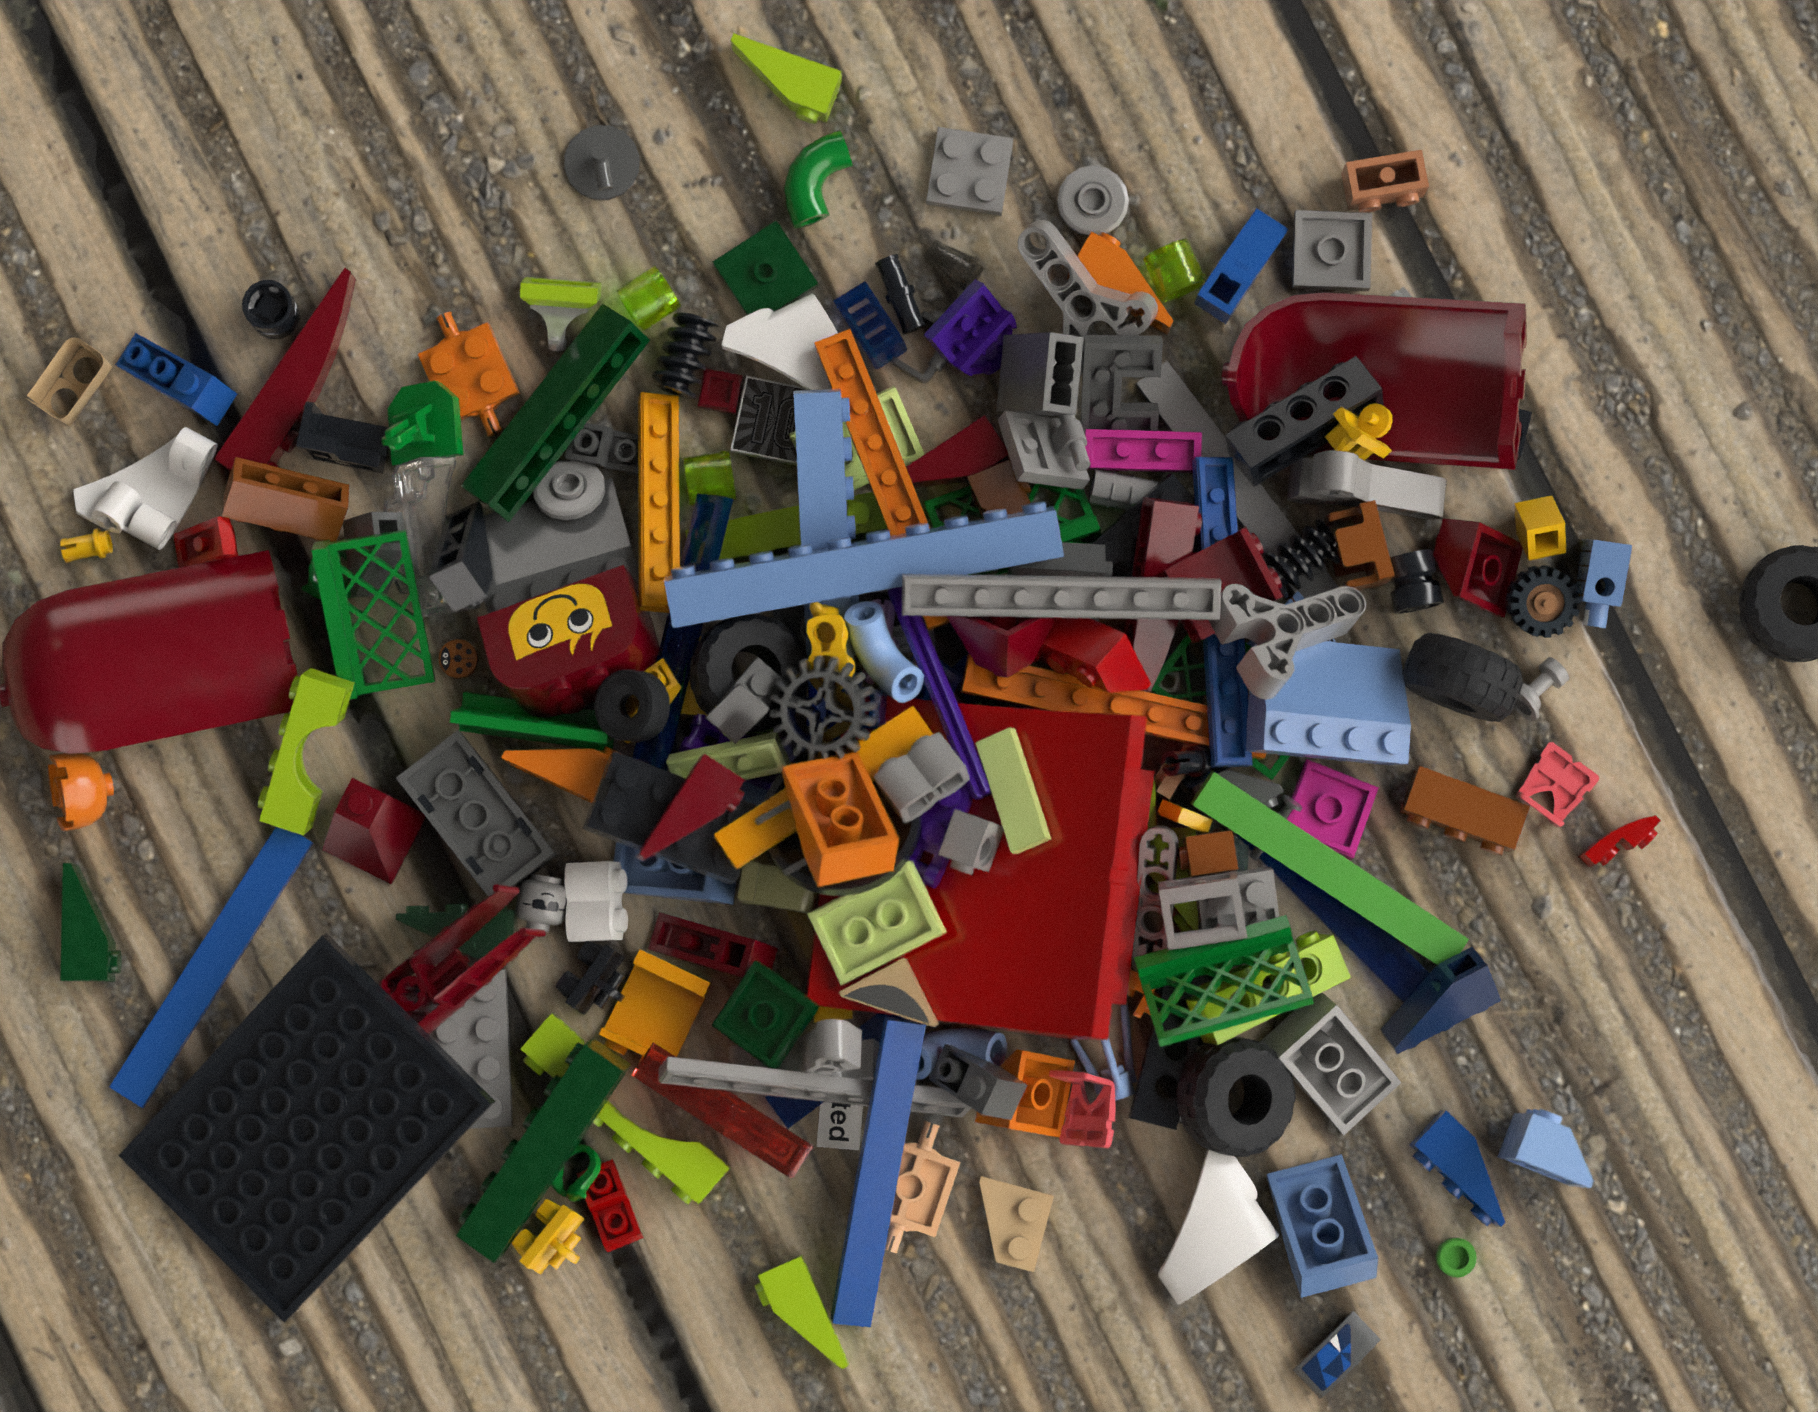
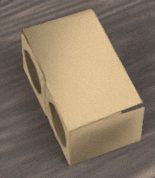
M70 338L64 342L27 396L33 400H29L30 402L71 427L110 372L112 366L100 352L81 339ZM84 357H91L100 365V370L89 384L79 382L73 373L75 363ZM59 389H70L78 397V401L68 415H60L52 408V396Z

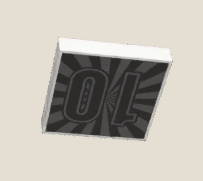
M746 376L731 452L797 466L796 450L789 436V433L795 431L793 391H804L807 389Z

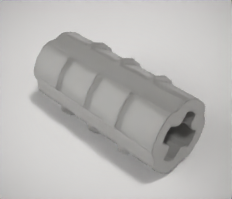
M1095 469L1088 501L1092 504L1106 506V508L1121 509L1126 512L1159 482L1154 481L1153 478L1148 480L1135 477L1134 475L1119 474L1115 471L1109 472Z

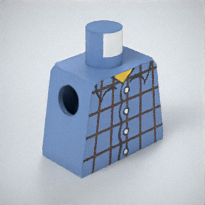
M1582 539L1576 583L1578 590L1576 592L1580 596V601L1586 602L1583 625L1606 628L1609 605L1621 607L1632 545ZM1602 578L1605 582V590L1603 593L1598 594L1595 590V585Z

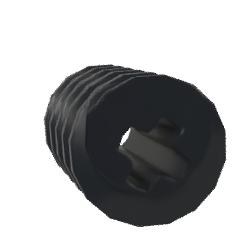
M677 312L673 314L672 321L679 327H670L667 331V335L673 341H666L662 345V349L669 356H660L657 360V364L664 370L654 371L652 378L660 384L657 387L668 393L687 399H696L697 396L688 389V386L701 385L702 381L693 375L694 370L706 371L707 367L698 360V357L711 356L712 352L704 347L703 343L716 342L717 338L708 329L709 327L720 326L691 313Z
M1319 518L1315 521L1316 530L1311 526L1303 528L1304 539L1296 534L1289 538L1291 548L1285 543H1280L1277 545L1278 556L1269 551L1264 554V561L1267 567H1272L1281 580L1282 588L1279 590L1285 599L1289 597L1286 588L1287 584H1291L1297 590L1301 589L1299 576L1303 575L1311 582L1314 580L1312 572L1314 566L1323 573L1327 572L1326 558H1329L1335 564L1340 563L1336 539L1327 525Z

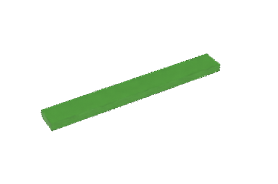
M1214 771L1210 772L1190 803L1436 965L1461 953L1469 941L1467 937Z

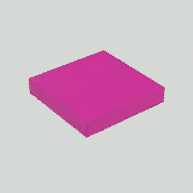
M1306 759L1291 797L1302 806V810L1299 812L1293 809L1287 820L1351 861L1357 851L1379 787Z

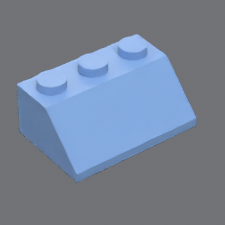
M1527 1109L1526 1113H1514L1497 1157L1568 1186L1591 1189L1594 1180L1571 1128L1560 1124L1563 1117L1543 1109Z

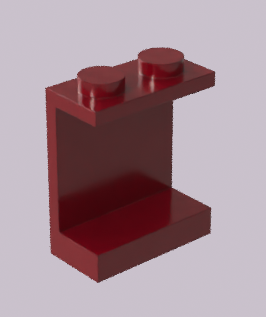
M1247 527L1156 574L1158 578H1220L1221 593L1228 585L1239 584L1249 589L1253 595L1271 601H1276L1283 597L1279 590L1282 588V583L1278 574L1272 567H1267L1261 556L1264 553L1263 546L1256 534L1253 532L1249 533ZM1180 619L1193 644L1215 633L1209 620Z

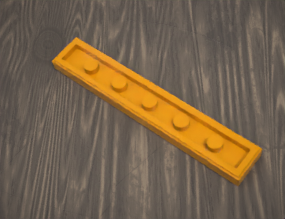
M641 392L638 397L639 604L642 611L670 613L664 578L672 576L671 569L680 567L679 396Z
M914 706L871 732L868 740L858 741L861 746L858 753L871 781L875 780L874 776L885 761L890 758H899L907 755L916 740L926 735H933ZM849 748L845 749L847 753L853 752ZM786 788L714 834V838L736 870L797 831L790 808L759 825L754 821L761 815L789 801Z

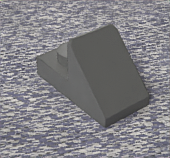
M759 657L755 658L707 714L705 719L733 744H736L769 711L768 706L772 702L770 697L774 693L781 692L776 686V682L782 678Z

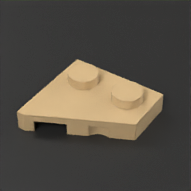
M980 1176L979 1184L995 1262L1034 1272L1054 1196Z

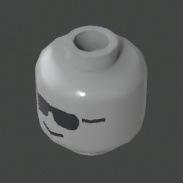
M531 874L530 879L523 880L520 883L515 914L519 919L527 921L526 928L542 929L549 932L550 925H559L564 921L567 899L565 886L561 885V878Z

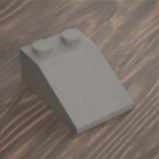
M1320 993L1313 997L1314 1004L1295 1009L1260 1042L1268 1045L1277 1053V1057L1285 1064L1297 1085L1335 1127L1345 1135L1401 1084V1081L1338 1005L1325 994Z

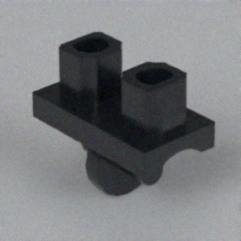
M586 941L578 952L577 958L590 966L582 979L570 971H566L555 986L567 998L565 1003L583 1015L588 1012L593 1003L603 1009L611 997L619 1002H622L625 997L616 990L625 978L616 971L625 957L608 945L602 947L591 941Z

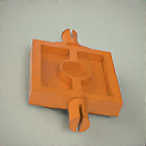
M452 312L443 313L445 318L439 315L436 319L445 338L438 345L418 353L420 361L429 381L441 382L459 398L461 421L469 417H480L487 437L494 436V431L496 433L503 431L494 410L503 401L519 395V389L491 325L486 322L469 331H459Z

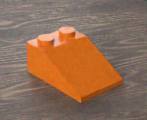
M606 746L602 752L593 748L504 751L501 758L509 765L592 803L609 756L615 750Z
M858 751L846 753L842 759L832 756L827 757L825 760L822 758L782 766V775L804 857L818 887L894 871L899 838Z

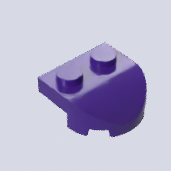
M975 279L927 330L924 336L939 355L951 366L969 376L980 373L990 375L1001 368L1004 335H1012L1013 329L1017 328V324L1013 314L1002 308L984 283Z

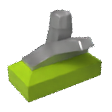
M525 277L522 280L520 298L530 304V308L537 311L544 318L547 325L548 346L550 350H566L567 340L565 339L567 326L575 317L588 313L589 309L598 303L601 298V283Z

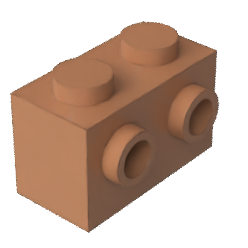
M1422 150L1346 162L1341 172L1348 210L1358 209L1359 213L1374 212L1382 208L1381 204L1396 202L1397 207L1419 203V198H1423L1429 188Z

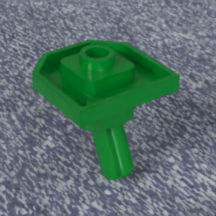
M439 381L401 387L387 408L389 428L385 430V436L381 438L383 446L387 445L391 450L392 466L400 467L464 455L459 398Z

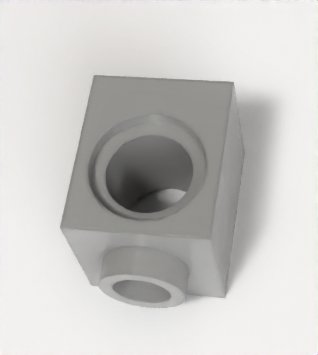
M955 809L939 855L952 859L950 867L971 875L975 868L989 872L1004 831L1003 826Z

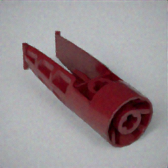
M495 884L493 886L494 893L479 904L473 905L452 924L442 928L434 938L420 949H416L378 982L428 1034H431L461 1009L482 987L492 982V978L509 962L514 961L519 953L535 937L546 936L545 930L522 927L471 967L468 965L470 963L468 957L463 956L460 950H458L519 894L520 890L518 887Z

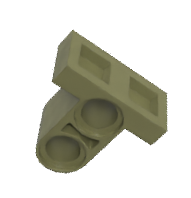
M749 861L743 865L737 899L742 904L759 905L807 914L816 909L819 893L809 891L797 885L776 866Z

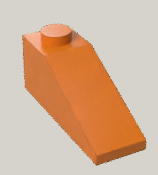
M1091 231L1077 257L1096 283L1128 294L1135 292L1150 294L1155 298L1158 305V313L1150 325L1168 334L1174 320L1127 252L1119 247L1121 245L1120 241L1107 233L1101 232L1100 235H1097ZM1139 308L1137 310L1133 309L1130 313L1136 317L1138 315L1143 316L1145 312L1142 308Z

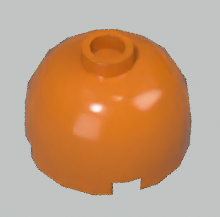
M59 753L49 755V759L54 763L48 764L51 799L53 807L58 806L59 809L62 808L64 815L63 817L56 818L62 831H69L92 825L105 812L107 797L114 795L111 774L103 773L100 764L86 754Z

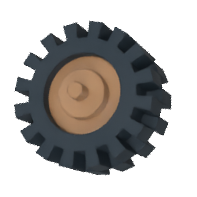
M1545 565L1529 567V570L1525 573L1521 571L1517 574L1519 578L1515 582L1511 581L1509 585L1511 588L1510 594L1506 593V600L1509 604L1506 608L1507 612L1512 616L1511 620L1520 629L1536 637L1550 638L1552 634L1560 635L1564 633L1563 629L1566 626L1570 628L1574 624L1571 620L1574 615L1578 617L1580 611L1577 609V603H1581L1580 596L1576 592L1578 590L1576 584L1565 573Z

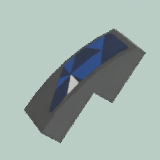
M1352 1311L1343 1318L1323 1341L1317 1343L1293 1371L1319 1398H1322L1381 1339Z

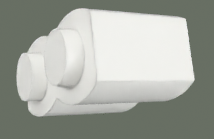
M620 862L566 863L565 893L567 906L565 920L568 942L616 941L623 939V933L628 928V914L623 908L621 900L622 894L627 888V875L625 870L622 869Z

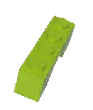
M312 668L301 674V677L296 676L289 692V698L294 700L290 714H284L278 734L283 736L280 750H274L268 765V771L273 773L270 785L263 787L257 807L262 809L260 822L303 836L313 828L323 791L307 775L303 763L304 745L312 731L322 727L336 726L345 718L355 682Z

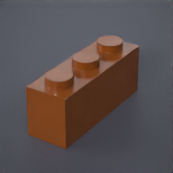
M235 457L224 491L222 517L231 518L237 522H247L269 527L275 531H285L306 536L313 540H330V542H334L338 539L348 510L350 485Z
M1419 766L1414 769L1399 813L1407 815V822L1424 829H1429L1430 824L1445 829L1443 835L1448 838L1465 843L1468 837L1481 842L1480 849L1502 856L1504 851L1511 852L1515 850L1530 806Z

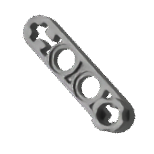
M1164 825L1150 828L1142 836L1140 842L1137 882L1139 884L1141 878V887L1132 953V967L1135 972H1137L1134 957L1147 954L1149 947L1152 946L1154 947L1153 952L1168 948L1165 925H1163L1160 931L1153 932L1148 930L1143 923L1144 914L1148 911H1156L1163 917L1159 893L1152 892L1146 885L1148 874L1158 872L1165 877L1166 881L1176 880L1178 837L1170 827ZM1158 834L1162 835L1164 842L1169 843V847L1162 850L1160 862H1169L1168 866L1162 864L1147 865V860L1153 862L1156 859L1157 849L1155 846L1150 845V841L1154 840ZM1170 904L1173 921L1174 904ZM1143 937L1148 939V941L1142 942L1141 939Z

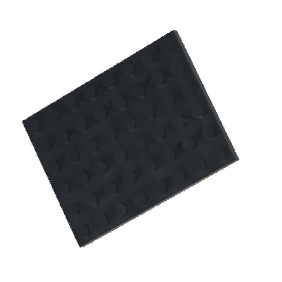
M326 933L313 944L119 1154V1157L283 1322H286L494 1104L495 1100Z

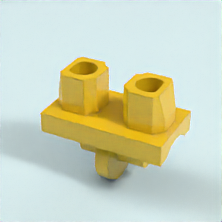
M1369 404L1361 411L1359 417L1342 406L1333 413L1339 424L1325 438L1335 451L1357 454L1358 458L1364 461L1373 453L1381 458H1385L1392 451L1386 444L1376 439L1385 435L1392 425V414L1382 404Z
M546 1199L535 1215L547 1225L537 1237L525 1228L520 1231L512 1242L513 1247L522 1256L519 1261L525 1267L533 1269L540 1275L549 1264L558 1269L566 1258L574 1264L579 1261L580 1256L573 1249L581 1240V1237L575 1231L585 1219L578 1212L564 1204L560 1206Z

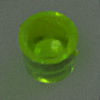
M1188 239L1171 242L1143 258V263L1157 291L1156 296L1160 298L1161 302L1172 301L1187 295L1203 286L1207 281V276L1203 273Z
M655 265L616 290L621 302L642 332L681 308L675 293Z
M722 450L715 453L683 457L691 507L737 500L730 451Z

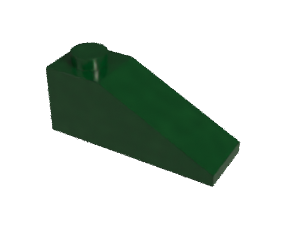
M63 863L60 981L115 982V974H120L122 968L121 951L116 950V942L79 865Z

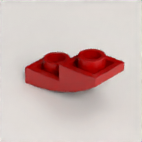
M1654 815L1625 824L1599 838L1578 857L1588 867L1594 866L1598 862L1604 866L1619 852L1620 849L1616 846L1618 842L1627 851L1634 849L1636 846L1642 850L1657 836L1658 832L1654 828L1661 820Z
M614 1160L602 1163L597 1178L586 1191L587 1196L585 1199L593 1215L604 1249L608 1253L644 1237ZM587 1170L577 1173V1177H581Z

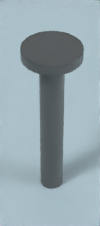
M1287 795L1281 797L1285 805L1278 814L1287 819L1293 809L1299 812L1302 810V806ZM1255 846L1249 856L1257 861L1263 851Z

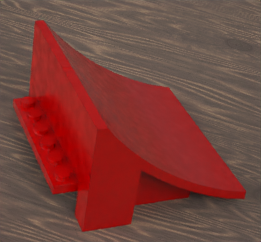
M870 694L864 697L865 702H877L876 709L865 711V715L876 718L875 725H862L869 733L914 706L933 734L940 732L950 745L931 700L912 699L907 702H898L891 696ZM957 703L977 752L976 742L1009 727L1016 729L1051 840L1022 853L1014 854L1010 851L1005 832L1003 831L989 872L975 868L971 875L951 868L952 859H950L939 885L935 889L924 885L947 933L845 985L840 984L814 929L805 995L822 1007L895 1015L843 998L840 991L902 958H907L937 1021L995 1027V1030L1063 1039L1108 1040L1112 1004L1126 1005L1141 887V878L1139 884L1137 882L1140 842L1148 829L1154 771L1141 769L1147 717L1129 714L1052 711ZM848 730L840 734L839 739L842 738ZM992 794L980 800L973 798L968 814L1002 826ZM924 850L920 861L929 865L935 854ZM819 894L817 908L840 896Z

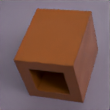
M1232 830L1185 837L1183 839L1184 847H1178L1180 870H1187L1188 878L1238 870Z

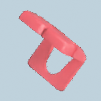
M1549 742L1539 755L1541 757L1537 764L1534 763L1525 782L1517 792L1516 798L1539 811L1554 826L1562 827L1565 824L1563 820L1584 799L1582 796L1586 791L1590 792L1599 781V776L1581 762L1573 763L1570 754L1555 743ZM1543 791H1552L1554 797L1553 814L1529 796Z
M1051 1070L1049 1077L1072 1083L1065 1112L1066 1120L1065 1124L1062 1125L1060 1143L1072 1146L1109 1148L1114 1134V1130H1111L1112 1122H1115V1084L1109 1079L1084 1072ZM1084 1081L1103 1086L1100 1094L1091 1104L1086 1095Z

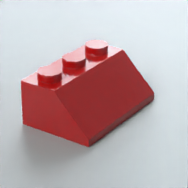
M1057 618L1033 661L1037 662L1039 660L1048 664L1058 674L1064 675L1067 673L1076 677L1083 685L1089 688L1096 686L1109 693L1147 690L1151 685L1126 634L1091 618Z

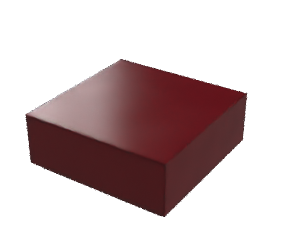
M706 369L703 375L698 408L736 415L743 375Z

